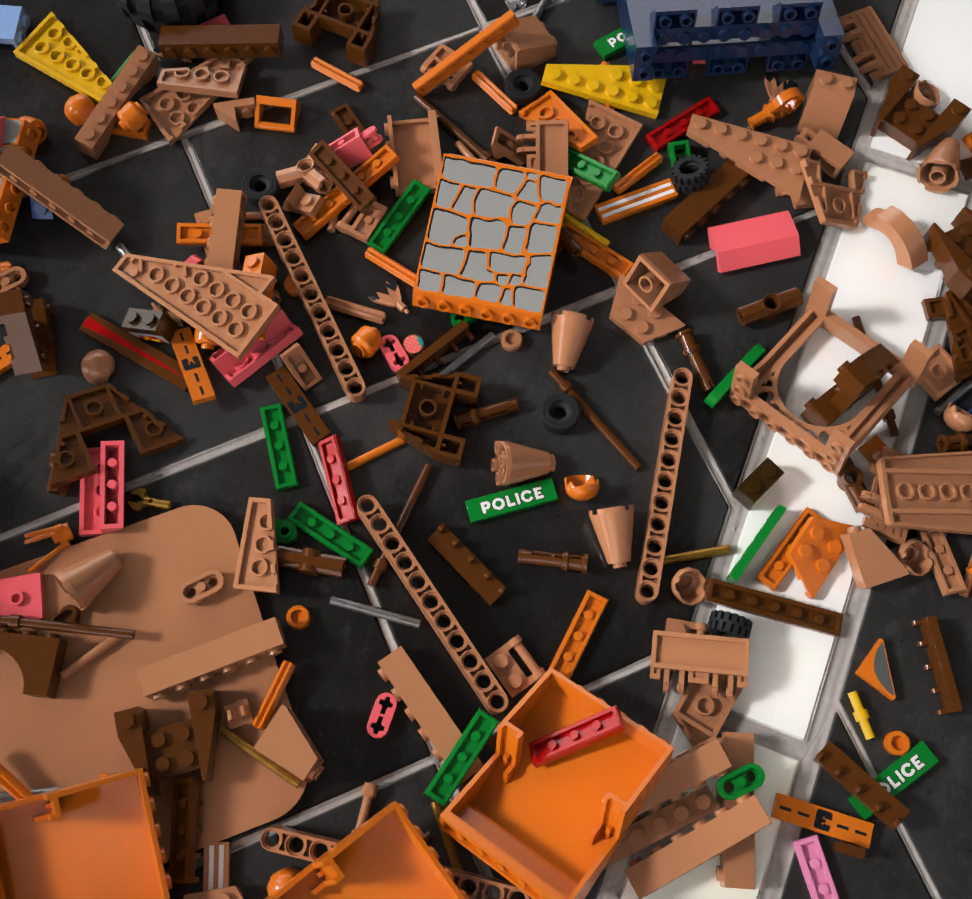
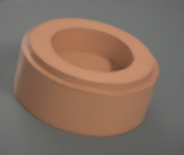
M509 329L502 334L501 345L506 351L515 352L521 348L523 338L519 331Z

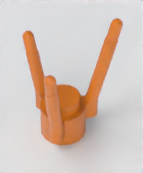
M67 522L24 534L25 538L32 537L25 540L24 544L52 537L55 544L60 543L57 548L30 567L28 572H33L62 549L71 546L69 541L74 539V536Z

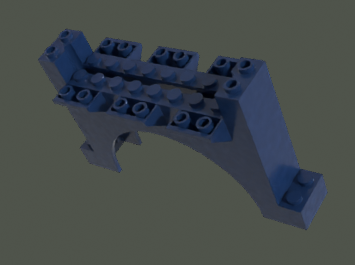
M596 0L597 3L616 2L632 81L687 77L689 61L705 60L706 76L745 74L749 57L764 56L765 72L805 70L809 55L814 70L835 69L845 36L833 0Z

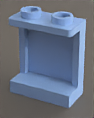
M0 5V43L12 44L16 49L26 39V31L30 26L29 16L26 15L22 6Z

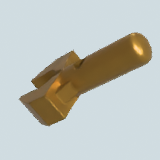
M143 488L130 492L132 496L141 497L143 501L138 503L127 501L133 510L143 513V509L147 506L170 510L172 507L171 501L150 498L148 491Z

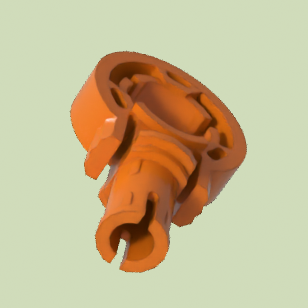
M797 87L781 92L772 102L764 104L762 111L747 118L750 128L754 130L767 121L773 123L776 119L788 116L802 104L804 96Z

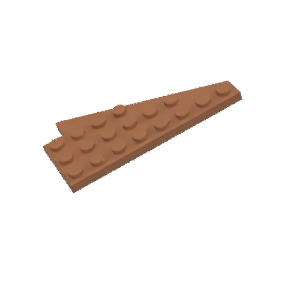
M125 253L112 269L117 275L239 360L243 359L281 309L277 303L266 297L267 293L277 282V279L272 275Z

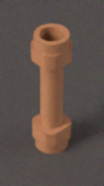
M368 782L364 783L361 793L364 796L355 829L368 820L373 797L376 798L379 785Z

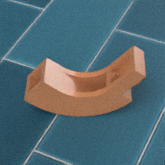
M892 205L885 210L875 208L862 217L863 225L876 229L887 236L894 247L898 265L914 270L929 260L927 247L919 229L900 209Z

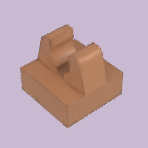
M246 698L224 706L230 730L253 723L254 717L249 699Z

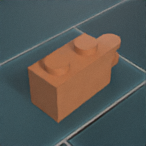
M804 127L800 131L801 134L794 137V142L812 146L810 159L820 161L821 170L835 180L849 164L855 152L822 129L816 134L809 128Z

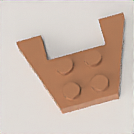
M807 158L800 161V166L820 224L849 230L857 228L862 208L860 198L865 191L863 182L867 179V172L857 169L848 171L849 188L822 182L820 161Z

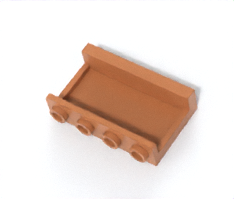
M428 110V118L392 121L391 115H387L388 123H384L385 136H389L390 140L386 141V144L400 158V161L389 170L393 171V176H389L391 189H395L396 197L402 196L413 179H416L429 187L431 193H435L442 165L436 110Z

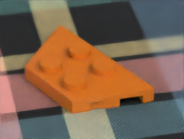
M809 517L787 550L786 556L794 567L797 579L802 581L807 591L805 595L808 599H814L843 553L844 547L840 535L847 533V528L854 525Z

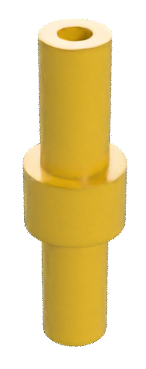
M857 691L847 693L855 711L853 716L856 722L859 721L865 739L875 738L868 720L870 716L867 709L863 708Z

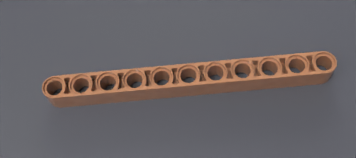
M264 196L259 200V208L266 228L348 400L352 403H360L366 397L364 380L278 201L273 196ZM275 225H282L280 228H274ZM285 242L290 243L288 246H283L282 244ZM292 260H298V261H299V262L296 263V264H291V263H290ZM300 278L308 279L305 282L298 281ZM309 296H316L314 300L307 299ZM318 314L325 315V317L321 319L316 318L315 316ZM327 332L334 333L332 337L324 336ZM336 350L343 351V354L340 356L333 355V352ZM344 369L352 370V373L348 375H345L341 372ZM355 387L361 389V392L357 394H354L350 391L352 388Z
M687 368L676 369L669 384L635 589V598L642 605L651 604L659 593L693 375ZM677 378L684 379L686 383H679ZM673 398H679L683 403L678 404L674 402ZM670 418L677 419L680 424H673ZM671 438L675 440L676 445L668 444L666 439ZM663 459L671 460L673 465H665ZM666 480L670 487L661 486L659 481ZM656 501L664 502L666 508H658L656 505ZM652 523H660L663 527V530H655L652 526ZM648 545H657L659 548V552H651L649 550ZM645 566H652L656 574H647ZM641 589H650L652 592V597H644L641 593Z
M372 495L361 496L357 502V513L485 709L493 715L502 713L508 706L506 693L377 499ZM367 503L371 504L374 508L369 512H365L361 507ZM382 522L386 525V528L378 531L374 528V524ZM389 541H395L399 547L395 550H390L386 547V544ZM401 560H408L411 563V567L402 569L398 563ZM414 579H420L423 581L424 586L417 589L412 586L411 582ZM427 598H433L437 606L428 608L424 601ZM445 617L449 620L450 626L442 628L438 625L437 620ZM459 637L463 642V646L460 648L453 647L450 639ZM464 658H474L476 666L474 668L466 667ZM484 676L488 679V688L478 686V677ZM497 696L502 700V707L500 709L492 707V697Z
M274 825L265 829L260 837L261 846L267 851L311 862L320 857L316 850L319 843L325 844L329 850L341 841L280 825ZM271 831L279 835L277 845L269 841ZM295 837L302 839L304 843L302 850H296L293 847L292 843ZM442 865L443 868L446 867L451 871L455 878L453 882L459 890H463L461 884L466 879H470L475 883L476 888L472 892L465 891L470 899H511V895L514 892H522L525 895V899H529L526 893L509 881ZM491 885H495L500 889L501 893L496 898H490L486 893V889Z

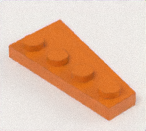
M552 90L518 111L519 117L527 122H536V120H568V145L581 153L599 142L598 136Z

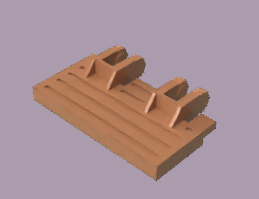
M872 6L839 17L843 31L846 32L844 33L843 44L852 41L850 45L856 53V56L853 58L854 64L857 65L867 61V63L859 68L860 74L870 72L869 76L872 81H881L894 76L903 64L909 67Z
M536 120V122H526V131L536 132V134H519L516 136V141L536 142V146L518 147L516 153L527 155V168L568 176V120Z
M883 446L881 452L873 451L871 458L877 461L885 456L905 454ZM869 463L868 470L877 475L876 463ZM876 476L874 477L871 491L864 490L861 492V499L875 505L874 507L866 503H858L857 510L867 515L863 517L861 526L871 528L876 535L901 545L906 541L908 529L888 527L885 524L879 482Z
M653 630L650 679L660 680L661 669H664L663 693H668L670 690V672H679L677 691L678 694L683 695L685 672H688V683L709 685V674H713L711 698H717L719 693L718 676L728 677L726 696L727 699L732 700L734 676L737 677V688H748L750 639Z

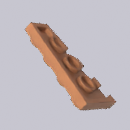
M239 64V67L229 68V65H220L219 69H208V66H200L196 70H190L189 67L162 69L157 81V87L159 90L238 99L247 72L246 64Z
M249 497L233 584V588L236 590L280 594L275 512L272 499Z

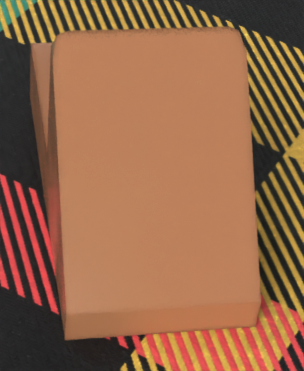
M254 97L213 103L218 119L239 132V119L255 116L256 103Z
M495 127L491 142L494 160L497 161L505 156L519 166L525 164L527 155L517 154L516 149L529 146L523 142L516 141V137L500 127Z
M297 182L286 198L282 208L285 211L314 218L325 201L319 195L306 193Z
M295 343L279 355L287 366L286 369L304 391L322 379L300 344Z

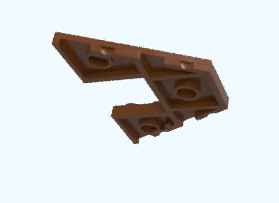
M949 290L942 295L955 381L958 383L972 376V294L960 300Z
M110 383L64 396L60 430L55 447L56 453L53 459L52 476L49 482L50 487L54 489L97 474L96 467L82 436L125 422L141 458L184 443V437L182 435L179 436L166 427L164 422L155 419L154 415L143 407L137 406L128 396L118 392Z

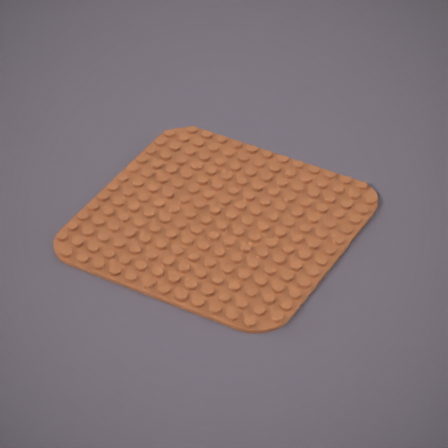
M200 505L179 507L126 526L117 532L106 533L64 548L31 573L28 572V569L46 555L0 571V579L42 573L45 620H49L55 613H60L64 606H75L69 595L57 583L53 574L62 568L107 549H110L112 552L117 550L124 560L121 563L123 568L91 604L83 611H80L79 624L135 630L134 640H120L66 679L60 675L55 699L32 697L23 694L24 681L19 665L12 656L0 649V764L28 789L69 786L97 779L101 773L116 774L135 769L117 736L114 713L139 706L147 710L150 730L191 719L187 693L211 687L217 690L222 716L219 730L223 725L229 728L224 706L246 698L249 699L255 719L279 670L275 656L269 657V655H265L259 658V662L248 666L244 663L237 666V670L228 674L218 673L213 675L214 679L208 682L200 683V681L190 684L191 688L181 692L171 691L167 693L168 696L157 701L144 697L136 670L263 621L254 591L236 590L233 588L240 546L233 527L218 511ZM208 570H217L225 577L226 584L224 589L198 604L188 605L179 598V588L185 581ZM216 579L212 580L210 586H216L218 581ZM191 590L189 597H194L196 590ZM24 627L13 629L14 633L22 634V630L37 632V636L45 637L46 633L61 635L60 639L68 642L62 670L108 638ZM286 689L284 690L270 718L269 723L271 722V720L273 719L281 705H284L292 710ZM252 723L231 731L255 746L265 730L254 727ZM218 734L219 739L218 746H216L213 781H204V783L199 784L198 801H203V806H198L197 827H202V832H197L196 851L204 848V843L220 842L287 814L301 799L307 782L302 781L300 786L295 788ZM200 770L174 778L202 777ZM174 778L159 781L161 795L151 796L148 794L149 797H153L156 812H153L152 815L154 823L158 822L160 826L161 837L157 839L159 848H164L167 862H169ZM0 786V792L6 791Z

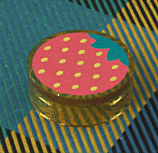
M411 334L404 338L402 346L408 356L416 357L424 351V341L419 335Z

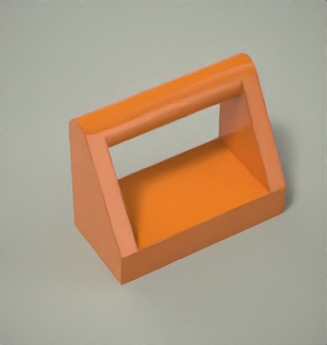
M256 95L254 128L295 133L301 102L295 99ZM272 106L292 109L290 124L261 121L264 107Z

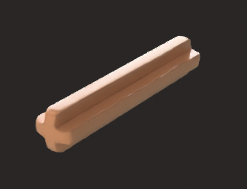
M327 296L325 299L328 308L378 324L385 322L386 313L332 296Z

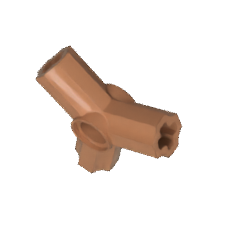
M309 155L300 160L294 167L276 171V177L281 189L295 186L298 182L299 184L304 183L306 186H311L319 194L326 195L331 191L333 181L321 171V168Z

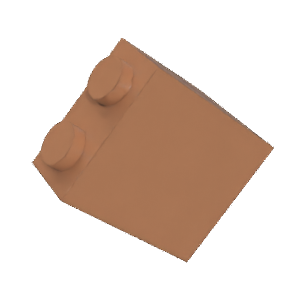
M536 15L518 18L521 24L495 43V50L511 71L519 68L530 70L555 57L558 46L556 38L550 35L545 24L542 21L540 22Z
M817 69L803 100L797 132L800 133L806 127L817 134L822 129L837 139L854 98L858 78Z
M662 251L640 254L622 282V285L653 313L681 295L691 279Z
M281 705L254 746V749L301 780L309 783L313 779L316 781L324 770V767H322L324 760L294 711Z

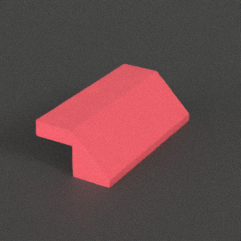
M788 210L707 228L710 249L716 252L717 270L719 273L801 255L799 234Z
M280 309L267 326L265 340L256 341L242 360H239L222 347L210 355L208 360L228 383L235 388L301 337L303 332L298 326L292 324L284 311Z
M124 440L101 441V447L87 448L96 467L97 474L80 479V537L100 536L124 529Z

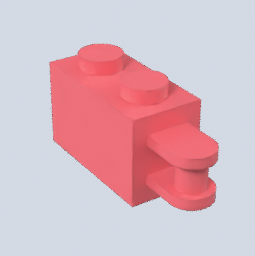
M371 126L363 132L356 127L330 143L329 146L352 170L353 167L364 163L373 155L371 148L380 144L383 137L377 134L375 126Z

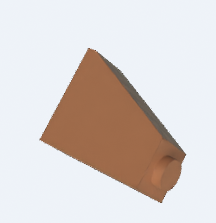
M860 525L847 528V533L840 535L857 588L868 589L909 574L906 567L871 528H861Z

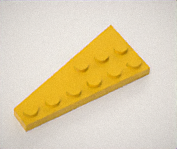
M53 12L13 51L17 58L78 93L87 95L96 103H99L112 84L77 40L60 23Z
M546 64L541 85L656 119L666 78L632 81L629 65Z

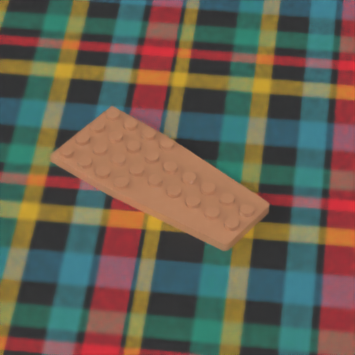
M972 451L885 456L876 461L884 521L888 527L972 535Z

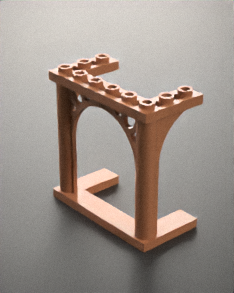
M819 276L814 281L805 314L762 361L753 368L743 361H740L735 366L729 397L735 405L745 408L753 418L763 421L771 431L782 435L790 445L800 448L805 456L819 462L824 470L838 475L843 470L848 457L909 388L913 389L918 384L934 351L914 339L903 359L892 353L900 361L888 372L892 377L852 420L830 427L815 426L799 420L787 410L781 401L778 392V377L784 365L819 327H822L861 355L879 344L831 312L838 287ZM768 381L772 383V387L766 386ZM768 392L774 398L770 401H763L758 395ZM772 405H776L779 410L777 411ZM807 431H812L815 434V436L813 437ZM821 433L829 435L826 445L819 440Z

